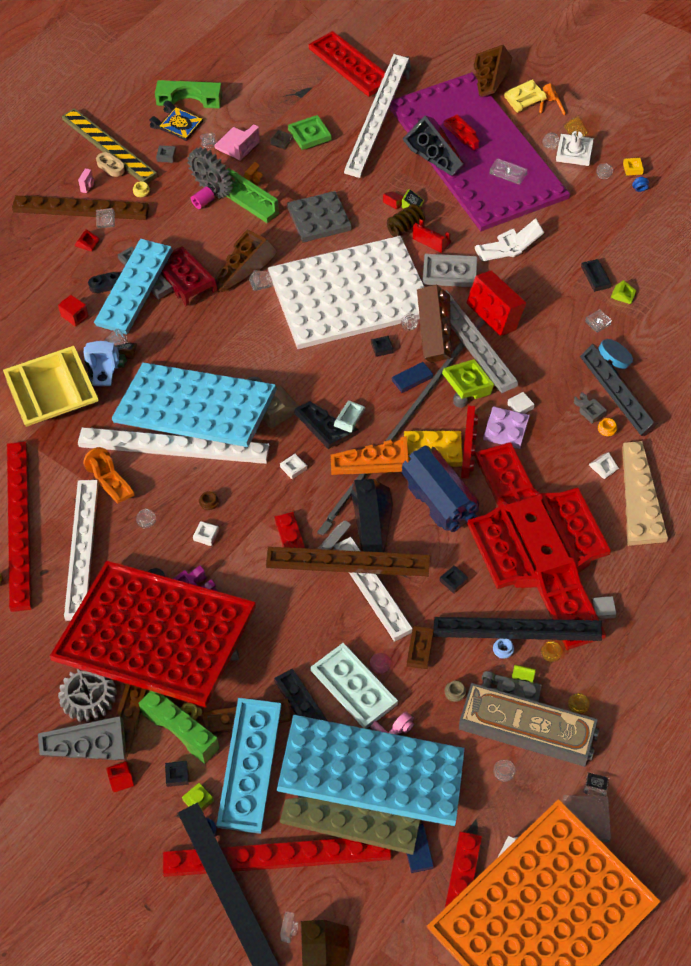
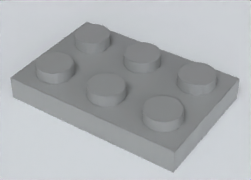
M425 254L423 285L437 284L440 286L472 287L477 270V256Z

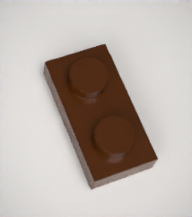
M413 626L407 658L408 667L428 669L433 638L432 628Z

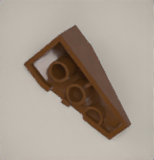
M504 45L476 54L474 69L476 70L475 76L478 80L477 87L480 97L495 93L510 70L513 57Z
M248 229L242 234L233 246L235 248L231 255L228 254L226 265L220 268L214 278L218 291L224 292L266 266L273 259L277 252L266 238Z

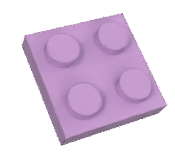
M493 407L483 440L498 444L511 442L514 448L520 449L529 421V415Z

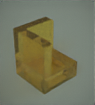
M579 114L564 124L569 135H572L574 131H577L576 136H578V132H581L582 137L589 133Z

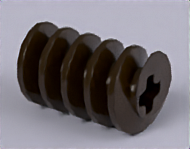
M411 204L409 207L387 219V228L393 237L403 235L404 231L408 232L410 228L413 229L415 223L420 224V219L425 222V215L419 206Z

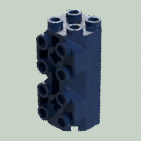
M425 445L410 454L411 460L408 463L405 460L402 464V474L408 480V488L416 499L425 502L430 508V517L438 527L455 532L465 525L469 519L477 517L479 501L435 447L431 449Z

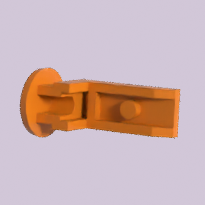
M96 447L86 454L84 458L85 469L90 473H94L95 480H98L100 486L117 504L135 496L128 483L115 471L112 458L107 449Z

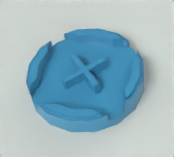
M604 339L599 345L600 354L605 360L608 361L610 359L613 361L612 364L615 367L626 369L632 364V355L620 343L611 339Z

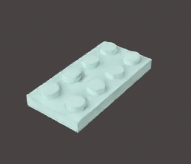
M344 643L311 666L312 673L364 729L370 727L375 721L398 705V700Z

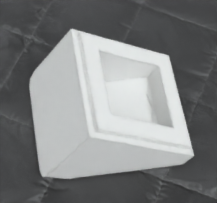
M609 452L599 456L589 464L603 479L619 469Z

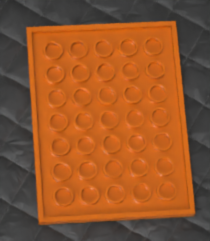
M558 799L427 925V928L462 966H598L661 901Z

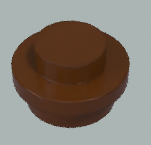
M211 491L204 492L199 498V505L204 510H212L218 506V497Z

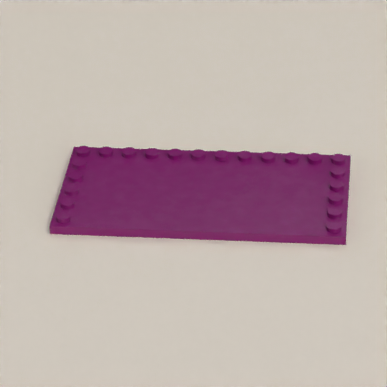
M473 72L393 99L389 109L407 133L425 115L434 118L444 130L465 165L454 176H451L431 162L429 163L480 232L569 199L570 193L490 94L483 97L479 96L478 80ZM458 114L476 131L479 149L473 151L468 147V144L464 145L443 125V121Z

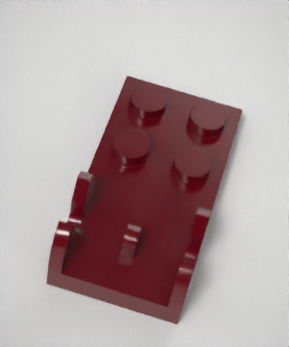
M183 246L172 251L161 274L173 286L177 298H182L185 307L189 305V298L209 288H211L212 293L217 292L215 279Z

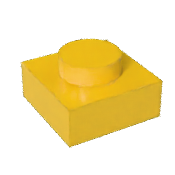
M641 158L624 159L623 166L626 176L643 174L644 169Z

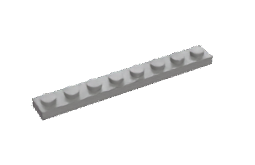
M450 295L451 328L501 394L517 387L518 381Z

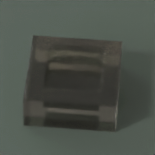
M278 130L270 140L271 145L285 150L293 140V135Z

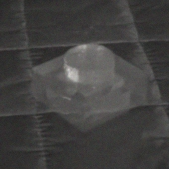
M113 208L96 210V226L98 229L115 227V211Z
M600 309L587 316L585 320L596 333L610 326L612 321Z
M285 911L280 933L281 942L291 943L292 936L297 934L299 922L295 921V914Z

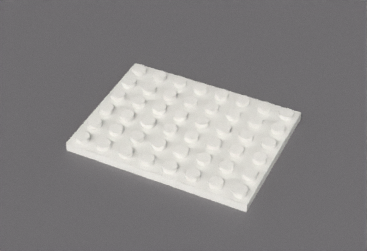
M401 236L268 267L269 276L297 349L420 319L417 289L424 288Z

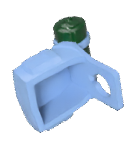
M108 341L86 343V347H84L85 365L93 370V386H111L114 370L124 368L127 358L125 354H119L114 343ZM101 372H105V375L108 376L105 381L97 379Z

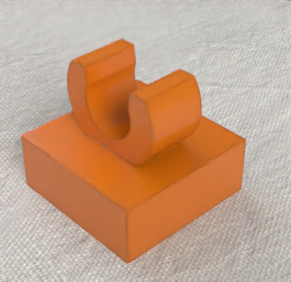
M254 162L245 171L243 177L258 185L263 177V174L258 171L260 165Z

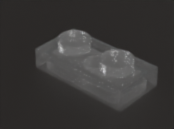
M497 158L491 166L489 174L520 185L527 175V169Z

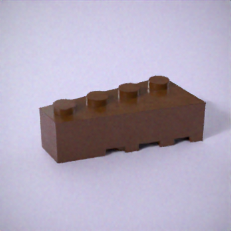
M437 284L417 289L424 359L430 363L450 359L452 352L450 295Z

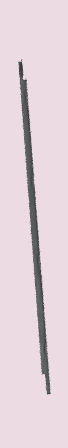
M479 317L474 326L479 330L485 321ZM462 341L452 352L451 358L446 360L385 441L391 440L393 442L443 376V369L449 367L465 347ZM368 473L359 474L356 480L364 479ZM353 484L327 516V520L317 531V534L324 535L330 528L333 519L352 496Z

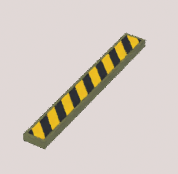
M75 108L62 115L64 122L102 152H108L122 161L124 169L137 180L149 183L157 178V172Z

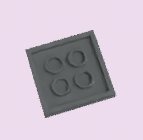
M336 191L287 203V208L302 243L351 231V224Z

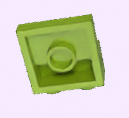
M475 359L446 367L442 372L461 399L470 396L478 399L491 395L494 384Z

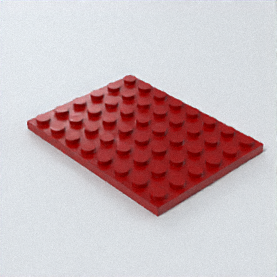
M106 560L50 654V659L57 663L206 707L256 609V602Z

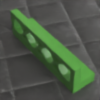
M226 169L229 170L228 175L233 177V179H230L233 182L231 185L233 189H231V192L226 197L266 223L279 214L278 199L232 169Z

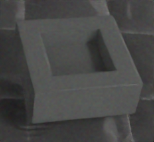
M159 145L156 155L157 162L173 163L176 147Z

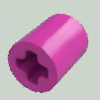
M204 187L191 196V201L197 209H201L214 200L215 196L209 187Z

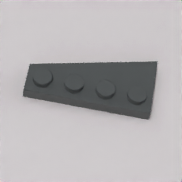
M120 716L38 733L39 754L41 756L127 761L123 718Z

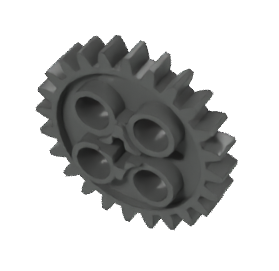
M201 147L194 149L187 158L189 160L187 163L190 165L189 169L193 171L191 175L196 177L195 181L199 182L200 187H209L214 193L215 198L217 196L219 199L221 197L224 198L233 189L231 186L233 182L230 180L232 177L228 175L229 170L225 169L226 165L221 163V159H217L216 154L212 155L211 150L207 151L206 148L202 149Z

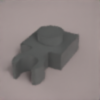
M582 392L580 394L582 400H579L576 396L574 397V404L580 407L579 412L592 424L606 415L607 410L595 399L589 401L586 394Z

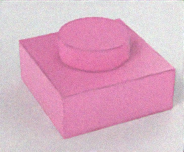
M86 168L78 179L80 190L83 193H87L94 185L92 171Z

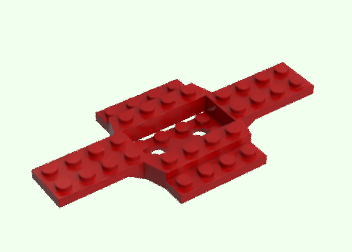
M511 442L475 452V459L498 507L486 515L469 519L467 525L496 588L501 589L510 585H514L515 588L537 587L552 619L599 620L580 582L578 573L588 567L592 560L610 555L611 550L579 488L560 493H539L532 486ZM532 514L536 516L537 520L529 522L525 517ZM508 516H512L519 534L535 564V571ZM548 546L553 552L546 555L542 553L541 549ZM602 626V639H604L606 633ZM562 640L567 650L595 642Z

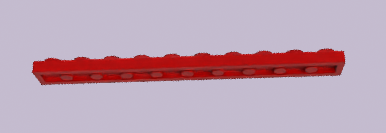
M24 441L7 444L9 609L11 612L31 610L27 443Z
M345 838L220 847L232 872L391 860L390 849ZM195 849L163 852L164 877L207 874Z

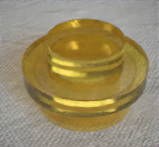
M549 641L542 646L541 655L545 660L555 662L561 658L562 648L557 642Z
M581 693L572 695L568 701L569 709L577 714L586 713L590 706L589 699Z

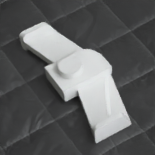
M535 218L519 233L516 234L515 230L511 229L497 237L499 242L476 245L475 250L482 261L508 256L515 257L522 254V251L544 234V231L537 218Z

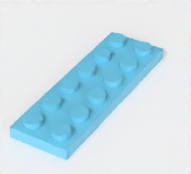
M144 239L139 240L94 321L96 326L128 334L173 251L171 246Z
M238 698L217 828L262 833L281 703Z

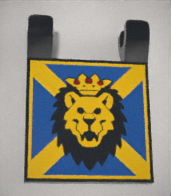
M168 100L163 103V106H165L163 110L170 114L163 122L155 116L149 119L151 128L163 130L185 141L189 139L203 122L202 118L174 106Z

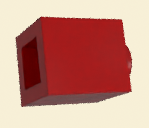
M69 295L58 304L61 317L75 327L89 317L86 304L73 295Z

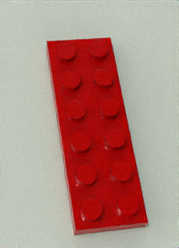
M334 31L309 44V50L365 95L370 97L378 92L386 72Z

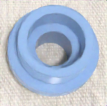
M498 639L493 645V652L499 658H509L514 652V645L509 639ZM500 648H506L507 651H502Z

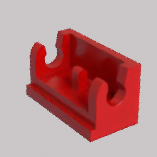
M420 219V224L415 223L413 225V239L442 253L451 243L450 233L446 232L445 237L425 227L424 220Z

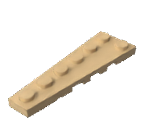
M643 442L623 443L627 544L631 546L667 542L668 536Z

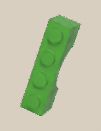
M158 80L155 90L157 106H163V103L168 100L174 105L179 100L192 98L200 101L204 108H220L222 100L221 83Z
M150 691L139 702L142 715L156 726L160 725L170 730L182 741L188 751L204 764L219 750L216 736L162 694Z

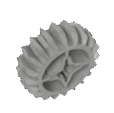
M77 669L76 674L70 672V678H64V684L60 685L61 692L58 694L60 706L66 715L69 714L72 719L77 717L79 722L84 718L87 722H90L92 717L98 721V715L106 716L105 710H112L111 704L116 701L117 691L115 682L110 678ZM85 689H87L88 693H90V699H88Z

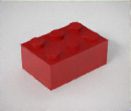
M492 270L475 276L466 302L500 336L517 329L526 302Z

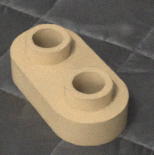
M103 152L97 155L98 167L109 175L118 177L125 172L123 162L112 154Z

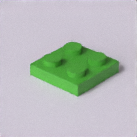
M318 115L288 125L289 132L301 150L332 140L330 132Z

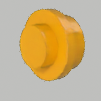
M605 418L599 422L598 431L604 436H612L617 431V425L613 419Z

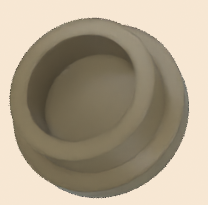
M452 681L445 687V696L450 701H461L466 695V688L459 681Z

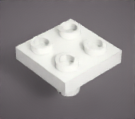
M574 131L572 135L561 134L556 161L589 166L594 138L582 137L581 132H578V136H576L577 131Z

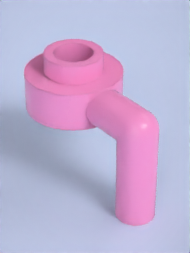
M407 711L404 712L395 721L393 728L389 732L377 721L370 728L375 731L395 735L402 732L407 733L414 725L412 722L414 717Z

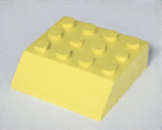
M74 346L3 370L9 389L26 427L98 402L97 395Z

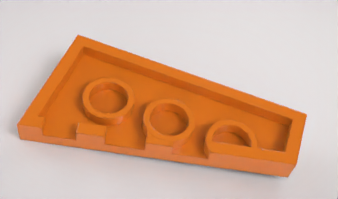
M407 436L400 437V440L393 442L391 440L384 441L383 444L377 446L368 445L364 449L357 451L352 449L332 454L331 475L402 472V464L405 460L407 463L409 462Z

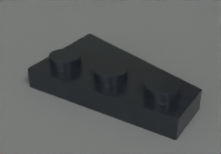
M311 401L295 408L294 414L327 449L358 435L359 429L356 427L352 433L335 427L336 419L328 415V411Z

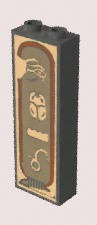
M471 683L459 722V730L584 767L587 759L592 760L595 748L591 747L592 740L597 741L600 728L596 727L598 719Z

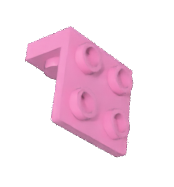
M253 124L245 132L233 127L215 144V149L241 161L260 142L259 127Z

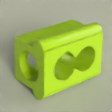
M514 665L512 679L533 683L536 669Z

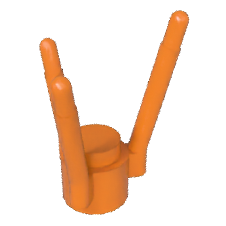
M551 83L545 85L542 90L546 94V100H556L563 115H566L558 93H556L555 86ZM544 101L540 102L539 113L543 112Z

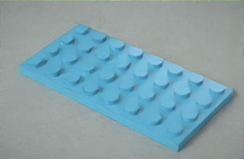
M142 363L114 412L112 420L114 423L249 447L277 388L275 384Z
M293 715L277 791L455 826L465 748Z

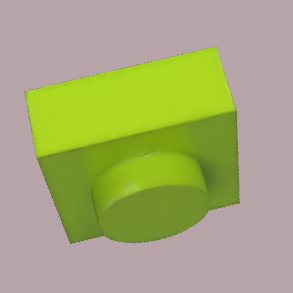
M200 783L182 796L183 801L188 806L198 802L202 811L214 801L213 797Z

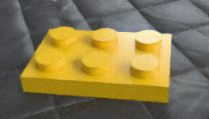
M404 431V436H407L408 461L411 460L409 456L412 452L426 445L431 449L435 447L451 467H462L461 431Z

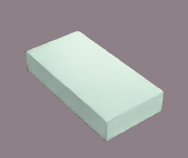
M348 400L335 420L334 426L352 433L362 417L365 407Z

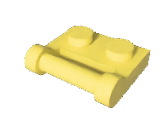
M533 79L504 92L505 98L517 113L521 112L525 107L547 99L545 92L541 91Z

